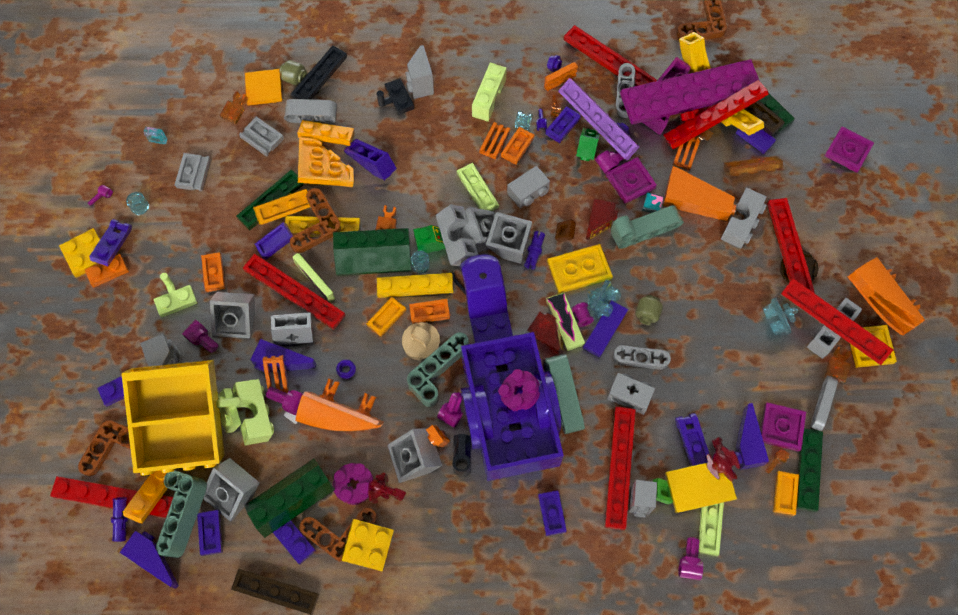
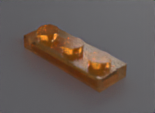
M777 156L724 162V170L731 176H739L745 172L755 174L761 170L775 171L776 168H783V160Z

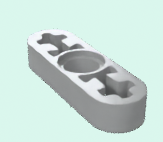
M621 345L613 353L614 361L619 365L663 370L667 368L671 361L668 352L658 349ZM623 351L626 356L624 359H621V356L617 354ZM631 352H634L633 357H632V361H631V360H630V358H631L630 355H631ZM638 353L645 354L647 361H638L636 355ZM659 356H662L663 360H666L663 362V364H660V361L656 360L659 358Z
M831 376L825 378L811 421V428L819 431L823 430L834 398L838 379Z

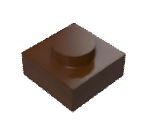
M571 219L557 223L555 240L563 242L574 239L576 222Z

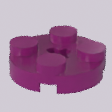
M516 369L504 380L499 387L498 393L501 395L502 402L513 411L527 410L537 402L540 395L538 391L540 384L537 378L530 372ZM522 387L523 393L516 394L517 390Z
M346 464L334 474V493L344 503L350 505L361 504L369 498L368 484L374 480L373 476L363 464ZM351 479L359 481L356 484V489H353L351 486L348 487Z

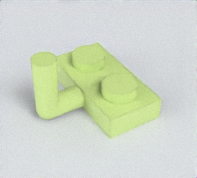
M167 273L160 275L168 290L167 294L154 299L161 318L198 304L190 285L176 290L173 281Z
M231 388L223 389L218 394L216 402L217 407L220 409L221 423L226 433L234 432L241 425L237 411L241 399L238 397L233 398Z

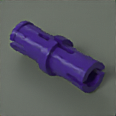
M535 231L531 245L528 246V255L524 266L528 269L530 264L531 269L536 268L545 238L543 232H540V235H538L539 231Z
M125 497L113 498V517H111V523H113L112 541L114 542L126 540V522H128V518L123 516V510L126 508L127 501Z

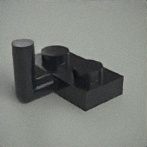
M401 78L384 84L389 97L384 98V93L381 90L376 93L378 105L383 107L393 103L398 115L414 109V104Z

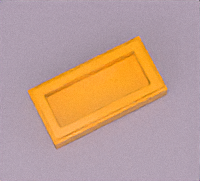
M391 297L366 324L377 335L382 337L404 314L406 307Z
M783 471L777 472L773 512L791 516L796 515L799 474Z

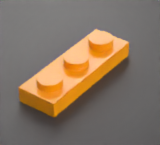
M302 120L297 134L298 138H314L323 142L350 146L354 136V128Z
M307 189L253 207L259 225L310 208L306 198Z
M158 470L150 474L123 510L124 517L141 524L145 521L168 489L164 485L166 473Z

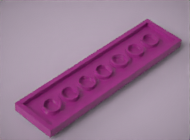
M750 59L622 89L620 95L631 125L716 105L756 82L759 78Z

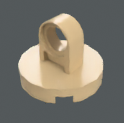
M425 322L414 323L404 331L402 346L405 353L411 359L422 361V359H426L440 347V335L431 324Z

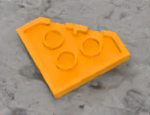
M299 137L298 183L353 187L354 169L349 164L345 165L340 161V157L332 150H327L323 147L322 142L318 139Z

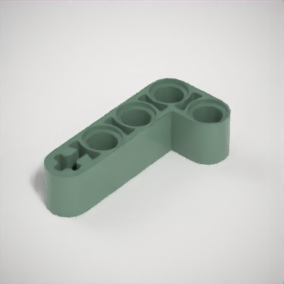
M674 205L631 221L628 216H622L613 222L610 232L617 247L622 249L680 227L684 221Z
M461 332L454 334L408 374L407 383L410 391L425 406L433 407L437 404L439 400L438 390L432 382L462 357L461 346L469 345L466 334ZM447 353L450 355V358L442 359L441 355ZM429 366L436 367V370L433 372L426 371ZM414 379L421 380V383L418 385H413L411 382ZM428 392H431L435 395L432 399H426L424 397L425 394Z
M566 354L543 359L544 370L550 372L555 385L560 407L561 426L564 434L584 430V420Z
M173 471L166 473L164 477L165 487L176 492L160 533L156 550L161 556L179 558L186 549L207 489V483L202 478Z

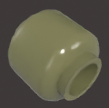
M293 60L286 61L279 69L282 80L294 86L299 85L307 75L304 65Z
M647 295L639 300L635 315L642 324L650 325L651 323H656L661 316L663 305L659 298Z

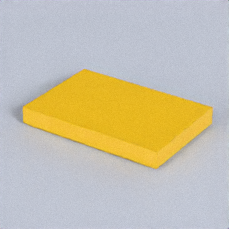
M600 244L547 259L558 294L613 278Z
M707 463L665 472L676 513L736 500L737 497L733 483L723 473H718L720 479H716L708 470Z

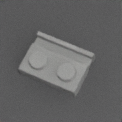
M257 116L239 134L241 139L265 156H268V153L273 151L284 140L281 133Z
M184 153L174 184L176 188L202 191L211 162L210 157Z

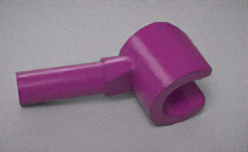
M105 185L99 186L98 193L88 204L91 206L102 196L105 198L111 197L113 191Z

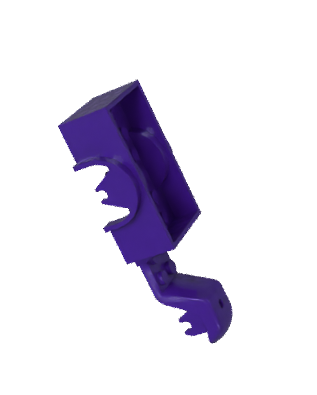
M490 254L471 256L460 264L475 343L461 346L462 364L467 387L460 388L470 430L472 450L479 448L481 450L487 481L559 467L564 457L558 434L561 430L560 407L552 376L549 371L543 372L535 334L531 332L513 336L507 310L505 283L499 260ZM481 273H485L487 277L485 279H481L479 275ZM507 364L508 371L497 372L496 366ZM516 369L530 372L537 378L540 384L538 390L540 392L539 398L527 410L513 411L502 402L501 395L498 393L499 387L504 380ZM522 387L517 390L516 394L523 393ZM520 422L522 429L510 431L509 424Z

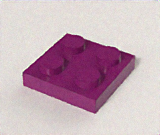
M841 126L824 156L857 173L874 142Z
M638 157L606 173V177L625 204L656 189L657 186Z
M767 402L764 406L761 425L763 442L799 452L802 447L806 412Z

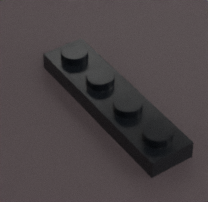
M332 45L293 90L291 97L293 99L311 100L346 60L347 53Z

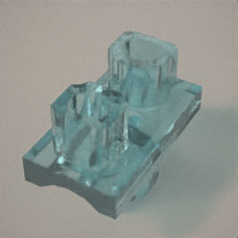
M605 280L601 289L596 288L595 291H588L587 297L590 299L588 304L594 312L593 316L598 319L601 315L609 317L613 311L612 305L608 304L609 300L619 301L621 292L612 286L611 281Z
M777 298L772 299L771 304L762 309L767 319L775 315L778 316L779 321L770 324L774 335L784 332L787 335L792 332L786 318H789L791 323L795 322L796 318L794 315L798 313V309L796 307L790 308L789 304L786 303L783 305L785 309L783 312Z

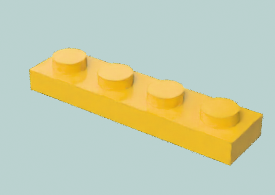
M286 216L285 223L293 236L319 223L317 217ZM337 217L341 225L340 232L360 231V218ZM328 220L329 227L335 229V226L331 223V220ZM315 231L310 237H320L321 233Z
M452 273L377 278L378 298L453 293Z

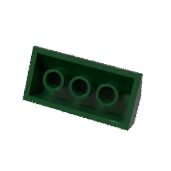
M409 228L333 232L336 276L411 272Z
M313 458L244 506L255 528L266 538L335 489Z

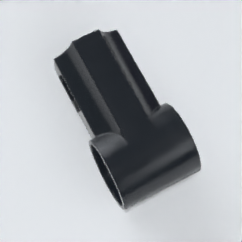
M454 435L452 464L454 473L458 477H466L471 472V435ZM464 462L467 464V467L465 469H458L457 465Z

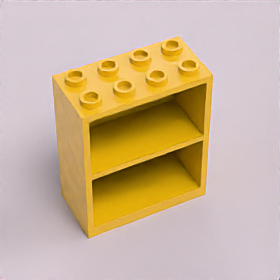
M214 360L131 368L121 373L133 473L150 475L153 474V471L162 470V473H169L175 471V468L193 470L196 466L204 465V468H212L220 463L225 453L220 409L216 404L218 391Z

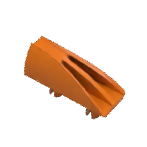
M876 257L856 269L847 278L874 311L893 330L900 335H905L925 321L918 311L920 304L913 305L917 300H910L894 280L896 274L890 275L892 269L887 270Z
M328 378L322 395L313 392L303 393L295 420L309 426L333 431L369 430L379 428L384 423V421L370 414L377 397L371 396L368 401L370 394L364 393L360 407L356 410L335 402L333 398L340 382L335 381L332 385L333 379Z

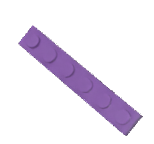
M569 78L558 92L624 159L629 160L640 146L573 79Z

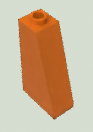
M672 167L663 202L664 207L675 205L677 210L728 221L730 215H734L736 210L734 196L677 167Z

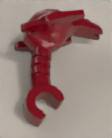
M717 437L712 440L715 448L713 459L710 454L706 455L708 461L707 468L716 479H720L718 473H723L729 481L733 482V479H737V475L732 469L733 465L740 469L738 457L733 450H728L723 446L721 437Z
M384 472L377 474V479L370 481L368 484L369 501L374 504L378 503V497L380 496L389 499L388 495L402 501L407 493L399 488L386 486L389 479Z

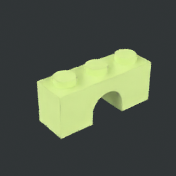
M494 63L489 64L472 104V117L489 122L494 110L497 93H501L506 81L507 67Z
M259 379L235 382L232 388L233 398L238 397L241 399V403L237 408H248L254 415V418L245 419L240 426L244 445L268 442L274 433L273 423L269 422V407L264 401V387L260 385Z

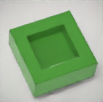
M660 478L653 479V482H657L656 501L665 504L673 503L668 482Z

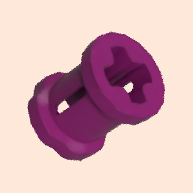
M585 302L571 308L577 317L578 327L587 326L594 321V318L590 316L587 309L588 304Z

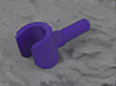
M539 109V119L536 120L537 131H539V128L547 130V120L543 117V110Z

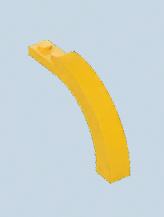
M692 32L679 39L683 61L691 67L688 74L711 69L704 37ZM744 109L721 122L726 127L732 124L748 135L764 128L762 120Z

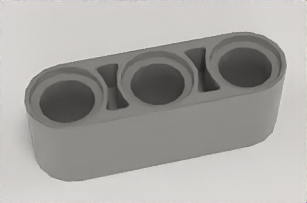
M630 63L621 65L618 74L616 109L618 116L621 118H628L626 110L620 109L624 105L620 91L625 88L635 87V68ZM627 71L632 73L630 76L623 75Z
M289 99L286 101L284 119L290 123H301L302 120L333 124L336 121L337 104L331 100Z

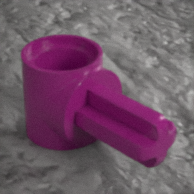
M607 150L597 156L595 161L606 175L608 171L618 167L619 162L624 158L617 151L609 152Z
M196 319L182 333L193 345H201L210 353L217 351L219 347L218 343L208 336V330Z
M269 387L266 393L267 398L281 403L284 411L293 415L297 414L302 393L295 390L285 393L276 388Z
M453 392L449 402L444 403L437 415L439 420L453 428L457 426L463 415L460 407L463 397L460 392Z
M687 538L686 556L680 559L678 576L701 581L703 561L698 558L699 539Z

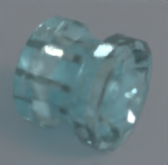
M519 110L514 127H522L529 131L533 114H525Z
M133 192L128 195L126 204L134 214L142 215L147 212L149 203L143 194Z
M416 251L411 256L412 269L418 274H423L430 268V260L426 252Z

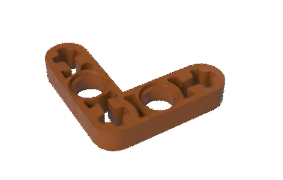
M704 0L703 5L707 21L679 25L677 37L680 39L692 32L704 37V39L724 36L727 24L721 0ZM711 13H717L719 17H713ZM703 28L706 32L700 33L697 29Z
M317 188L310 189L306 194V198L319 223L291 237L290 246L295 253H303L332 238L333 232L341 231V225L322 191ZM315 195L316 197H318V200L320 202L318 205L315 199L312 198V196ZM323 208L329 210L325 216L319 215V211ZM328 220H331V223L335 226V229L329 227ZM315 231L321 233L320 237L317 239H313L310 237L311 234ZM299 241L302 245L298 246L296 242Z
M111 420L102 423L78 464L79 471L89 477L96 475L115 443L131 450L130 442L123 443V436L129 433L128 427ZM107 428H113L115 431L119 432L118 435H115L111 432L108 433L106 431ZM103 443L105 445L103 452L95 453V447ZM93 455V456H95L96 458H98V460H95V459L91 458L90 456ZM86 464H91L93 468L87 469L85 466Z
M365 508L359 512L355 519L364 522L363 515L371 513L373 520L371 522L367 521V523L375 525L377 515L373 509ZM312 517L304 518L299 527L302 534L335 560L344 562L341 561L342 555L337 557L339 554L337 549L345 547L346 543L343 541L348 538L351 524L339 538ZM313 522L312 526L318 531L315 539H313L315 534L311 530L305 532L307 529L305 527L306 523L311 524ZM323 534L331 536V542L328 545L320 543V538Z

